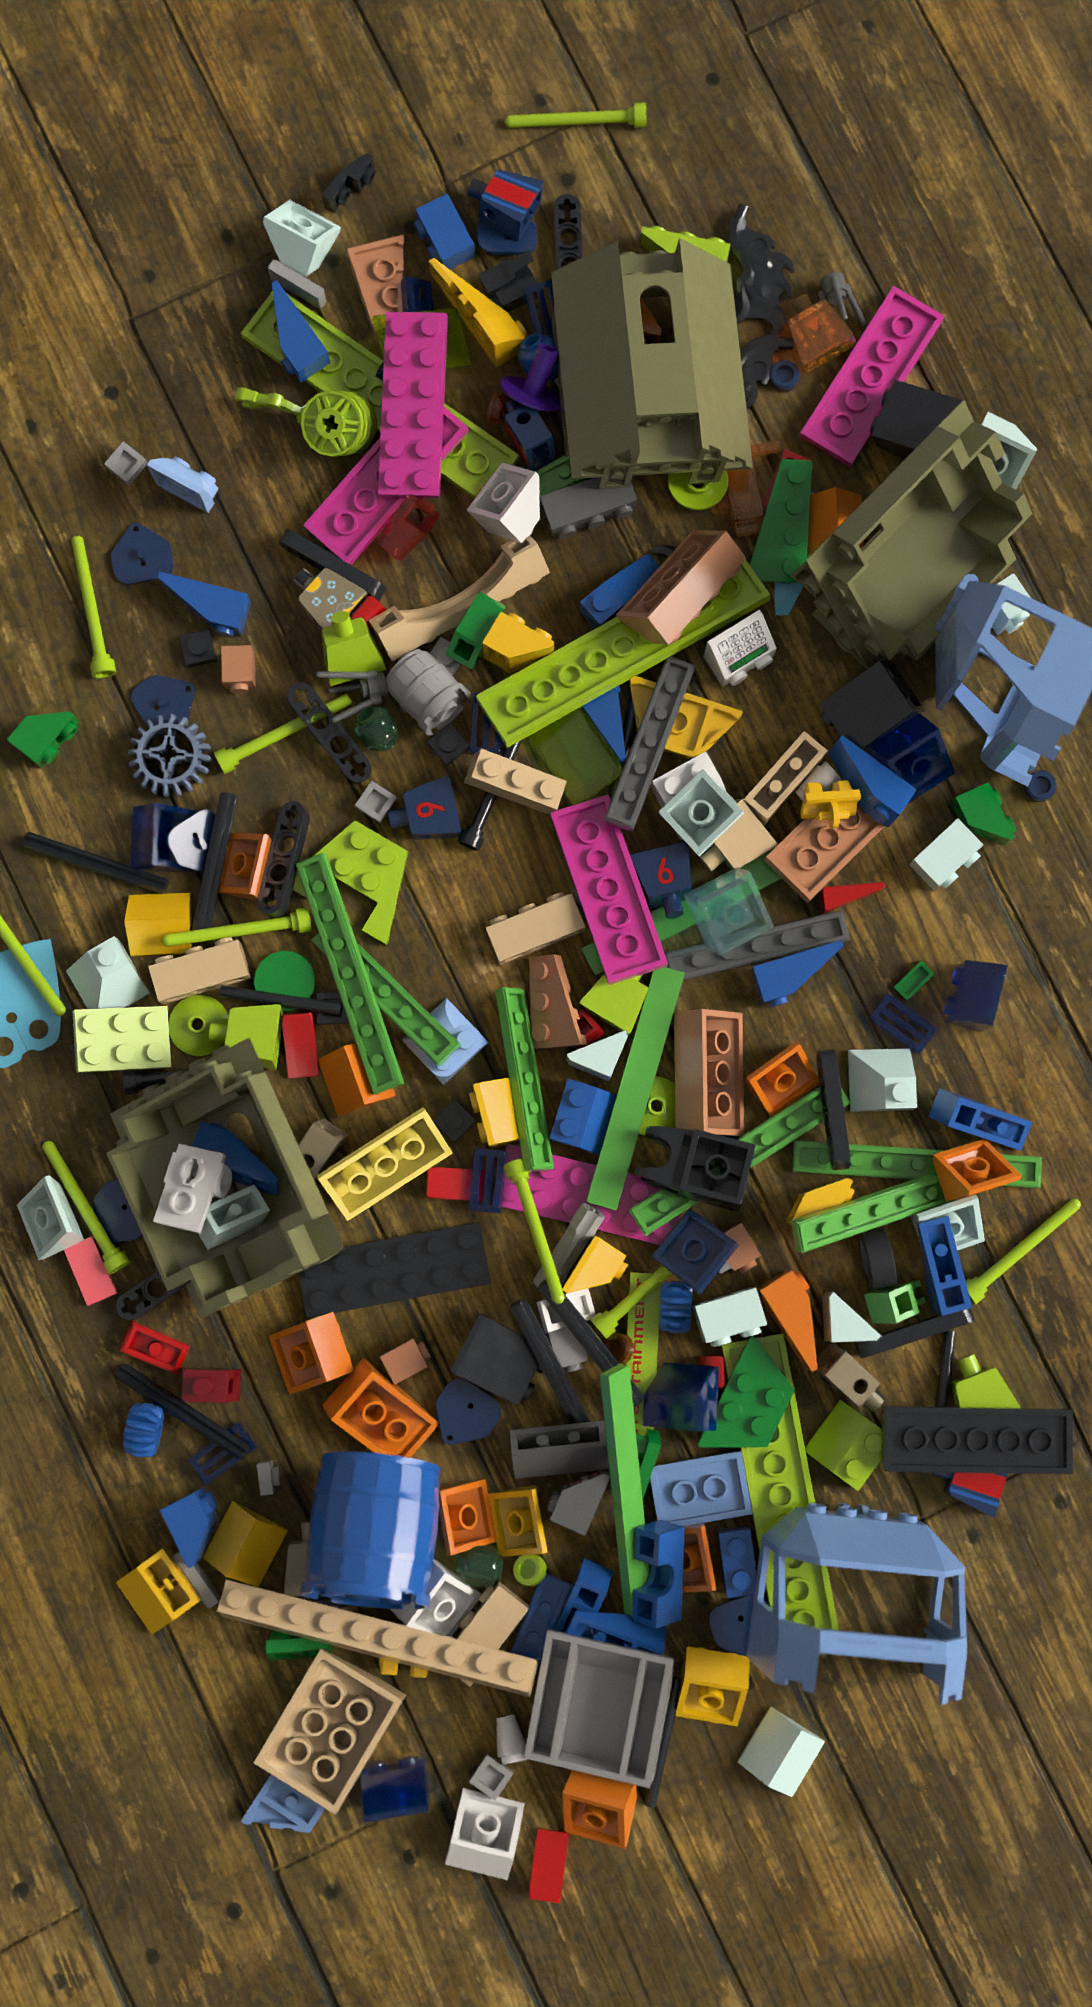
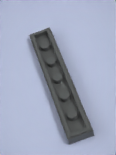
M672 656L665 659L604 822L633 832L696 665Z
M841 910L666 952L665 956L668 962L667 968L684 972L683 981L793 955L842 940V943L850 940L844 913Z

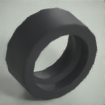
M884 1227L859 1233V1251L870 1289L896 1285L897 1275L894 1256Z

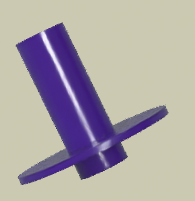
M539 343L527 377H504L500 382L501 389L509 397L522 405L542 411H559L561 409L559 395L546 386L557 358L558 350L549 344Z

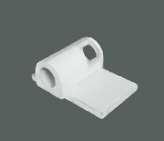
M179 1144L177 1151L172 1154L163 1181L166 1184L153 1222L201 1234L212 1197H225L231 1186L232 1172L224 1164L226 1155Z

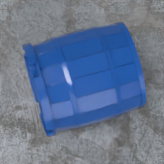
M367 1452L324 1453L321 1456L320 1471L313 1494L308 1546L306 1548L307 1575L306 1581L301 1583L300 1595L318 1600V1592H320L321 1596L330 1597V1602L363 1607L403 1610L404 1605H410L413 1602L415 1603V1610L430 1608L431 1596L427 1594L431 1568H433L438 1513L440 1509L439 1475L441 1468L436 1464L423 1460Z

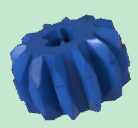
M672 1280V1282H664L661 1285L659 1327L662 1331L679 1334V1332H688L690 1329L692 1289L682 1281Z
M136 1403L130 1408L123 1434V1446L127 1454L143 1458V1456L152 1457L157 1452L162 1436L164 1419L161 1407L149 1403Z

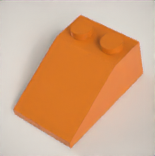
M785 1270L756 1290L759 1298L780 1331L784 1333L785 1339L805 1370L813 1372L818 1368L810 1297L806 1292L810 1287L800 1272L794 1273L793 1270Z
M365 1358L361 1359L355 1366L354 1372L349 1373L322 1405L334 1423L371 1451L380 1454L411 1458L440 1424L397 1384L394 1385L387 1375Z

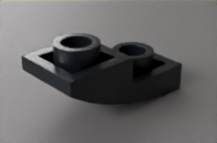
M367 153L346 166L333 179L323 193L326 209L336 213L340 204H346L351 189L360 194L365 185L369 186L372 183L376 174L372 155Z

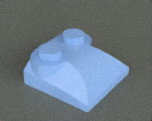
M178 457L173 459L159 458L148 462L147 467L157 486L209 513L214 505L213 498L218 491L214 477L204 471L198 473L192 470L187 462Z
M447 998L430 1014L461 1046L440 1067L407 1035L402 1039L443 1085L488 1044V1041Z

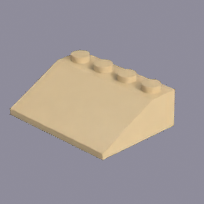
M320 1649L254 1763L336 1815L406 1697V1694L382 1679Z

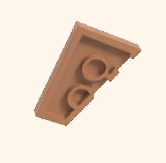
M404 235L347 249V257L374 336L385 333L386 312H403Z
M561 956L529 957L530 1026L534 1050L586 1046L585 1035L580 1034L577 1021L580 1020L578 1011L572 1007L569 997L571 988Z

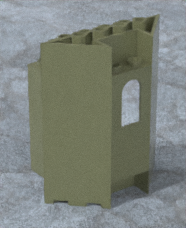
M681 238L678 240L674 253L657 250L649 254H635L634 252L620 254L619 244L616 241L551 272L554 297L552 328L555 348L558 350L556 368L565 456L570 457L572 479L598 477L599 489L629 487L633 475L687 473L688 483L698 484L719 482L724 470L753 469L729 263ZM640 295L642 298L669 296L674 343L644 344Z
M965 400L944 418L789 576L803 584L805 589L814 596L815 601L813 603L817 609L812 615L835 638L838 646L845 652H849L866 670L878 661L891 660L896 653L901 657L907 655L913 660L918 661L935 643L939 632L934 629L954 596L953 593L963 576L967 575V573L975 574L979 582L993 584L1016 560L1007 539L1032 515V511L1023 493L1002 483L992 461L997 462L1005 453L995 431L973 420ZM880 525L881 529L860 549L859 544Z
M249 1037L230 1048L229 1045L212 1051V1058L207 1061L205 1058L190 1063L188 1065L189 1071L185 1073L178 1071L165 1077V1084L161 1086L154 1084L142 1090V1097L110 1114L121 1139L116 1142L117 1147L107 1152V1156L167 1291L186 1285L200 1319L247 1299L258 1292L276 1286L281 1281L311 1266L329 1260L330 1257L345 1249ZM237 1112L243 1114L248 1119L268 1163L265 1166L278 1177L280 1191L278 1196L258 1190L270 1209L261 1226L207 1250L198 1233L157 1224L153 1220L166 1184L163 1181L172 1154L177 1151L178 1145L191 1146L201 1122L210 1125L211 1123H218L227 1128L229 1116ZM232 1181L225 1197L249 1186ZM213 1196L211 1203H214L223 1198Z

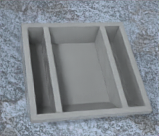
M548 1629L524 1758L650 1788L657 1766L672 1684L674 1658Z

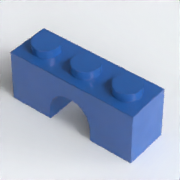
M663 1520L635 1527L634 1559L649 1563L651 1571L647 1582L642 1587L633 1590L632 1621L658 1629L681 1620L685 1527Z

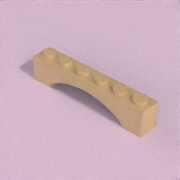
M529 536L522 543L510 540L500 546L502 549L500 556L481 578L467 589L445 601L413 610H398L396 606H393L368 620L390 660L394 661L398 658H403L415 648L424 643L432 642L437 636L449 629L458 627L479 592L499 602L512 597L515 592L529 584L537 583L543 576L549 574L550 571L537 542Z

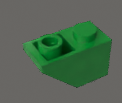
M479 592L457 627L446 655L473 669L483 657L482 642L500 612L504 613L506 606Z
M70 711L26 716L7 740L42 768L45 763L48 765L56 758L60 745L65 740L69 741L78 730L77 725L80 721Z
M989 782L955 797L951 802L957 818L973 834L1002 845L1010 843L1015 838V825L1010 816L1004 815L1000 806L1002 805L1001 796L996 788H991Z

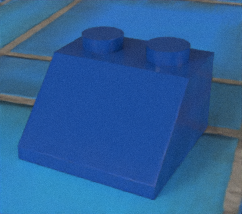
M568 1079L550 1135V1141L600 1156L617 1095Z
M204 1487L160 1510L188 1569L196 1565L203 1558L217 1518L215 1511L218 1508L217 1501L211 1491L206 1493Z

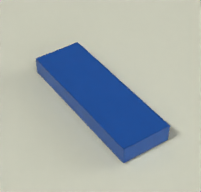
M546 1573L544 1580L535 1589L529 1604V1610L524 1616L510 1650L512 1654L537 1660V1670L542 1660L547 1630L554 1631L572 1587L571 1583Z

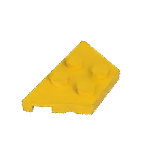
M635 676L629 682L638 732L656 682ZM685 693L664 751L690 760L707 752L741 718L743 711Z

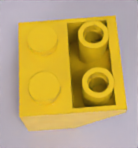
M500 612L482 642L483 657L503 670L512 673L522 670L553 653L554 641L551 640L552 636L540 628L533 630L524 625L525 621L514 613L506 615Z
M510 1078L473 1084L475 1092L469 1093L474 1113H481L483 1122L477 1123L481 1142H488L489 1147L494 1148L520 1141Z
M848 1178L799 1194L786 1223L792 1226L791 1220L850 1201L854 1193V1189L850 1188L853 1180Z
M169 1544L116 1582L151 1635L201 1600L174 1561L173 1556L175 1553Z

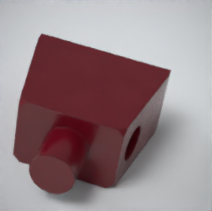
M182 1367L181 1402L229 1403L240 1401L242 1369Z

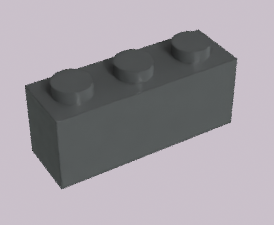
M598 477L540 496V508L551 538L560 537V539H566L577 533L576 530L585 527L594 529L602 526L607 519L613 517L623 519L633 514V510L637 509L638 499L631 482L629 487L599 489Z
M604 1420L510 1430L515 1479L609 1469Z

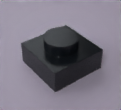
M210 630L180 636L187 668L217 662Z
M451 723L427 741L428 746L446 767L470 749V745Z
M339 992L317 993V1000L342 1003ZM343 1003L341 1015L317 1012V1024H349Z
M453 1099L433 1122L455 1143L476 1120Z

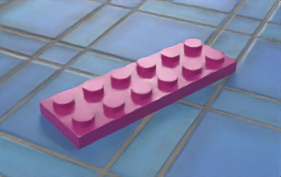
M893 286L804 426L799 437L851 468L871 436L870 428L875 416H880L883 409L881 402L887 388L891 389L894 379L905 382L945 316Z
M386 312L378 495L380 497L440 498L448 327L447 313Z
M444 407L442 462L470 431L446 407ZM380 438L303 525L337 557L350 565L356 561L410 499L403 497H380L378 495Z
M609 794L551 812L550 817L608 985L667 967L668 962L621 828L604 822L611 803Z
M507 1144L492 1204L524 1212L516 1185H513L511 1180H507L503 1168L508 1162L522 1159V1151L519 1146ZM552 1155L554 1169L549 1171H531L529 1174L530 1179L528 1180L529 1188L539 1216L570 1223L582 1202L586 1203L597 1165ZM627 1173L617 1211L587 1203L605 1215V1219L598 1230L657 1245L664 1241L680 1221L682 1213L644 1237L627 1210L660 1189L638 1180L634 1174Z

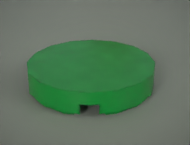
M279 951L270 954L261 961L255 972L254 986L258 991L311 998L315 992L316 977L313 967L305 957L292 951ZM281 1007L283 1012L296 1010L294 1008Z

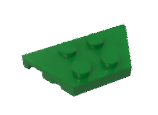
M749 1336L697 1443L698 1446L768 1447L795 1389L756 1337Z

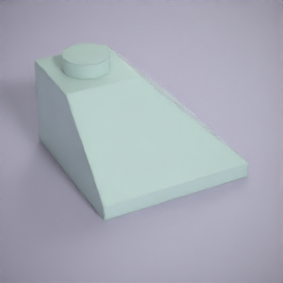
M291 200L266 215L263 219V224L280 262L306 277L320 267L341 230L340 226Z
M988 412L981 425L996 432L1005 451L997 462L992 460L1002 483L1016 490L1037 448L1016 425Z
M115 936L87 951L66 970L87 1009L126 1008L151 994L123 944Z
M910 1049L848 1050L850 1112L908 1111L917 1108L916 1075Z

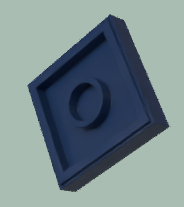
M689 1208L651 1257L700 1295L739 1245Z

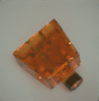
M803 294L792 301L791 305L797 315L791 318L788 324L806 374L856 345L854 334L826 300L812 305L807 294Z

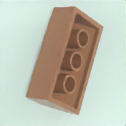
M692 530L616 616L650 642L669 645L681 636V631L689 622L695 620L700 615L701 608L719 594L720 587L727 579L732 578L738 573L739 566L745 561L746 557L726 531Z
M708 1009L674 1012L676 1128L697 1129L721 1136H744L742 1013Z

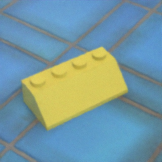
M422 1107L318 1174L317 1178L346 1220L349 1221L453 1152L424 1107Z

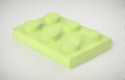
M167 1006L79 1009L72 1011L76 1073L171 1068Z

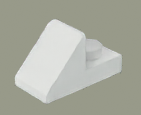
M589 1288L566 1294L586 1321L591 1320L596 1315ZM546 1299L537 1302L545 1333L567 1327Z

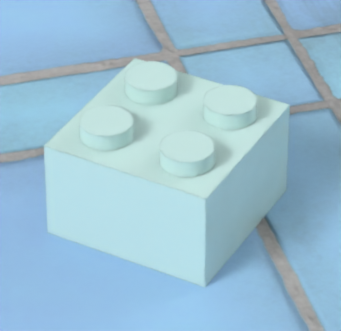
M754 1287L691 1305L702 1341L705 1343L710 1342L713 1347L731 1342L730 1336L738 1333L743 1338L762 1332L760 1327L767 1325L757 1290Z

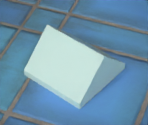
M704 769L659 811L660 815L698 856L702 855L744 814L736 801Z
M626 1031L568 1053L566 1058L568 1065L609 1082L628 1037Z
M44 1176L17 1204L38 1260L45 1259L84 1241L62 1185L51 1176Z
M976 1194L959 1198L958 1200L910 1216L918 1240L917 1223L949 1216L957 1250L985 1241L979 1200Z
M825 1292L823 1294L825 1341H876L880 1338L881 1335L834 1292Z
M770 1706L737 1762L768 1787L792 1797L825 1741Z

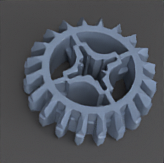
M170 714L168 723H166L162 715H159L157 717L158 725L155 726L149 719L146 721L147 726L150 728L148 731L145 732L141 727L137 729V732L142 736L140 740L131 738V743L138 746V748L128 750L130 756L137 757V759L129 762V766L131 768H139L134 772L133 776L135 779L144 777L141 782L143 788L146 789L152 784L151 792L157 795L163 787L162 792L165 797H169L171 788H174L175 794L179 797L182 796V786H185L189 792L193 791V787L190 784L193 779L198 784L203 782L197 774L198 772L208 774V768L201 764L211 762L212 758L202 753L209 751L211 747L208 743L200 744L205 740L206 735L204 732L196 734L199 728L196 723L191 724L187 728L188 719L186 717H182L177 724V718L174 714ZM167 733V735H164V741L159 747L148 749L158 736ZM176 733L190 739L194 753L178 749ZM172 747V751L179 756L171 757L170 762H168L161 756L169 754ZM146 759H152L161 763L163 779L155 777L150 773ZM192 762L184 774L173 779L178 766Z

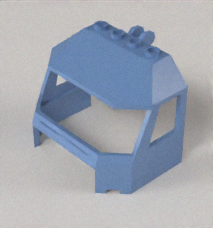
M967 573L957 585L953 593L954 596L934 629L939 632L935 640L936 709L942 711L950 698L954 696L987 736L979 758L990 769L1028 787L1032 775L1028 774L1027 771L1033 772L1040 755L1052 761L1055 760L1061 748L1056 743L1062 734L1069 736L1092 691V628L1005 585L979 582L975 574ZM1004 602H1008L1054 625L1053 633L1036 666L1014 656L990 633V629ZM978 652L991 658L1012 683L1008 695L997 714L993 713L962 683Z
M808 1503L807 1508L796 1507L762 1535L747 1658L772 1682L788 1685L789 1680L802 1683V1690L814 1693L819 1653L922 1662L924 1663L922 1674L940 1686L938 1702L941 1705L948 1703V1696L949 1699L955 1701L962 1698L967 1657L965 1566L928 1525L917 1520V1515L899 1513L898 1517H889L885 1511L869 1509L866 1505H858L855 1509L851 1508L847 1503H839L837 1510L831 1511L826 1510L827 1506ZM770 1549L774 1551L773 1608L764 1603ZM785 1557L824 1566L934 1576L928 1628L925 1627L923 1630L927 1634V1639L819 1629L785 1620ZM953 1576L952 1627L940 1619L944 1578Z

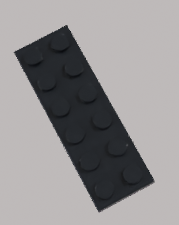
M480 1222L344 1247L345 1249L330 1257L329 1260L299 1272L307 1318L331 1312L337 1313L491 1284Z
M882 1406V1471L1073 1474V1410Z

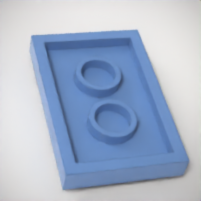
M741 1450L654 1465L650 1482L657 1521L663 1520L679 1526H688L753 1514Z

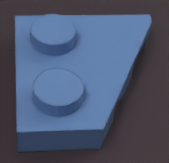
M271 1774L241 1822L251 1825L252 1822L270 1824V1828H291L294 1831L310 1833L325 1808Z

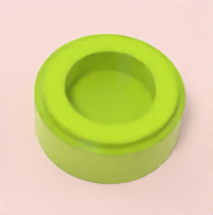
M536 1554L519 1556L513 1567L515 1579L520 1584L526 1586L540 1584L544 1580L547 1571L544 1560Z

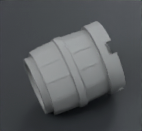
M420 649L413 650L400 659L386 678L387 689L400 704V708L411 715L418 722L421 730L429 736L433 735L431 731L433 728L436 727L441 731L454 721L464 709L461 704L464 697L468 701L471 698V692L463 684L455 680L445 665L440 664L427 651Z

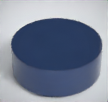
M789 360L776 362L770 370L769 382L776 391L783 393L792 391L797 386L800 377L797 365Z
M1043 770L1030 774L1032 779L1028 787L1024 785L1025 794L1035 802L1047 801L1056 791L1055 778L1052 774Z

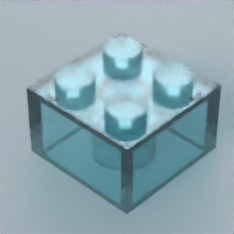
M737 867L684 895L707 949L719 955L774 927L751 872Z

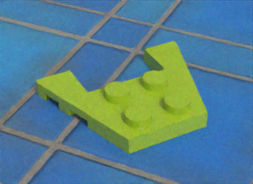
M354 821L315 855L322 852L326 853L335 879L378 903L362 931L387 945L408 851L361 823ZM297 870L292 891L307 899Z

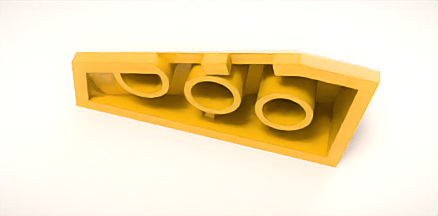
M435 258L429 260L430 274L493 365L497 368L516 356L521 347V342L527 336L526 330L520 321L514 322L509 313Z

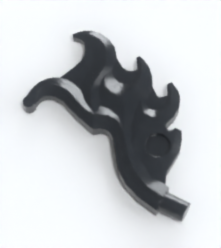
M739 204L734 217L731 216L728 232L731 252L743 269V274L737 278L735 312L737 325L747 319H760L767 321L773 329L770 335L779 334L782 332L786 321L785 311L780 305L779 296L785 293L789 299L792 298L791 286L786 278L783 277L781 270L786 268L790 273H794L793 263L785 254L770 251L776 247L773 239L746 226L745 219L749 212V207Z
M779 334L765 335L749 342L740 351L746 409L752 407L758 395L756 383H761V386L767 385L770 379L774 353L778 352V349L793 350L794 338L779 337Z

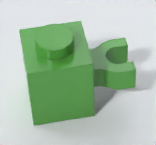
M920 1280L896 1283L893 1286L873 1289L864 1293L872 1323H898L918 1314L919 1309L917 1305L926 1303L925 1297H915L914 1289L921 1286Z

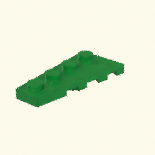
M782 459L780 461L750 561L751 568L761 582L801 584L789 576L807 559L812 474L811 460Z

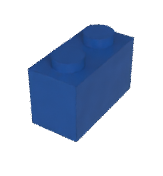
M448 193L415 209L417 221L414 222V227L420 239L426 238L430 246L427 248L431 259L435 258L450 270L475 257V245Z
M746 1525L716 1529L725 1595L727 1598L754 1595L757 1574L750 1528Z

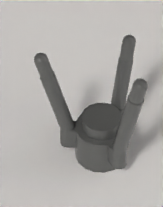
M840 272L825 275L820 281L822 290L818 292L820 313L824 311L827 317L828 301L831 305L837 304L842 320H846L847 313L843 301L847 297L860 324L865 327L867 322L852 294L850 284L845 283L844 275ZM820 316V328H823L821 330L820 349L825 351L824 341L826 343L827 332L824 331L826 330L825 324H823L824 321H822V316Z
M376 670L368 672L327 671L316 673L318 678L360 679L359 683L331 687L328 689V692L338 693L360 690L363 698H369L332 718L333 723L345 719L371 705L381 704V697L388 696L387 683L383 672L377 673Z

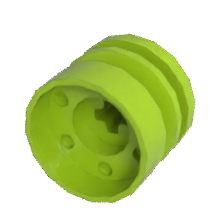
M347 390L318 393L308 401L302 411L301 418L303 437L309 446L319 454L331 457L362 452L373 441L378 423L375 410L369 400L357 392ZM332 418H334V422L338 424L337 429H334L335 425L331 423Z

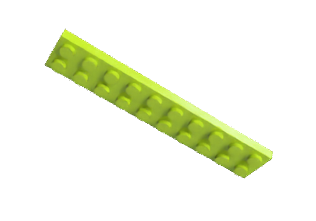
M272 291L241 332L243 339L281 364V360L284 358L280 347ZM288 295L328 351L330 364L304 381L319 392L347 390L361 394L373 406L378 422L376 431L381 434L384 361ZM444 403V407L464 423L470 431L441 463V477L475 499L499 465L506 463L514 466L519 460V454Z
M745 559L739 566L738 573L732 578L727 579L720 587L719 594L701 608L700 615L683 628L681 636L675 642L669 645L652 643L616 617L476 695L477 702L508 748L770 601V593Z
M784 1333L756 1338L793 1387ZM747 1340L721 1345L727 1379H729ZM795 1392L768 1447H740L759 1553L764 1533L796 1507L807 1508L808 1503H815ZM770 1549L765 1586L770 1608H773L774 1551ZM785 1557V1620L819 1629L839 1630L827 1566Z

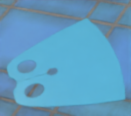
M51 939L22 945L59 998L58 976ZM9 949L0 952V1037L10 1038L14 1045L13 1051L9 1055L0 1056V1068H6L19 1062L25 1052L29 1050L41 1051L56 1043L61 1025V1016L54 1014ZM15 1013L17 1020L14 1023H9L6 1019L7 1014ZM35 1020H43L48 1025V1033L42 1039H35L29 1033V1026Z

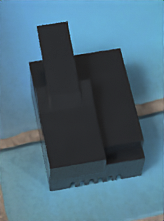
M529 250L510 262L505 259L497 266L478 275L487 297L507 313L540 297V288L528 267L530 263L534 262Z

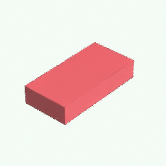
M94 1236L64 1249L87 1306L118 1294L111 1275L108 1274L103 1266L104 1259Z

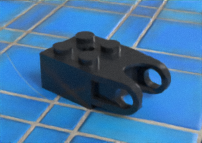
M662 1126L646 1128L645 1136L665 1147L669 1153L670 1160L666 1165L658 1168H637L634 1173L635 1178L677 1197L735 1212L739 1211L756 1144L697 1129L688 1130ZM714 1165L721 1167L720 1172H724V1174L715 1176L709 1170H712Z

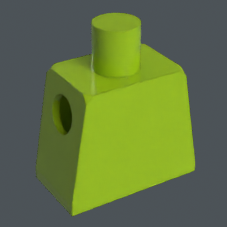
M339 611L333 614L331 617L333 625L322 629L326 672H368L376 670L378 673L385 671L386 668L380 648L365 620L360 617L351 620L349 613L346 611ZM328 678L330 686L354 680L346 678Z
M604 973L582 998L579 1007L585 1008L587 1012L618 1031H626L629 1037L649 988L639 982L642 975L608 985Z
M281 1005L232 1008L229 1012L228 1024L211 1023L209 1040L225 1042V1046L229 1045L230 1048L249 1037L263 1068L276 1070L282 1033V1015H284Z
M970 1354L957 1360L963 1377L951 1381L955 1407L1021 1408L996 1367L989 1366L980 1369L975 1354Z

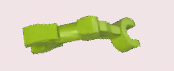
M241 387L237 388L234 398L236 401H243L242 406L244 408L254 409L265 406L297 416V421L301 426L302 411L306 405L302 407L285 400L280 394H260L257 391Z

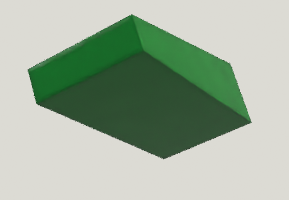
M921 960L894 988L908 1001L935 973Z

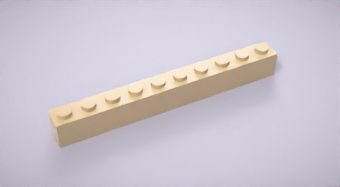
M230 1580L225 1582L217 1612L222 1617L528 1697L531 1695L538 1666L535 1659Z

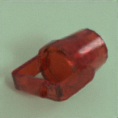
M410 494L392 515L391 521L378 544L393 557L403 561L425 539L438 521L440 514L434 509V505L423 497L417 498ZM414 506L428 514L419 527L407 518V515Z

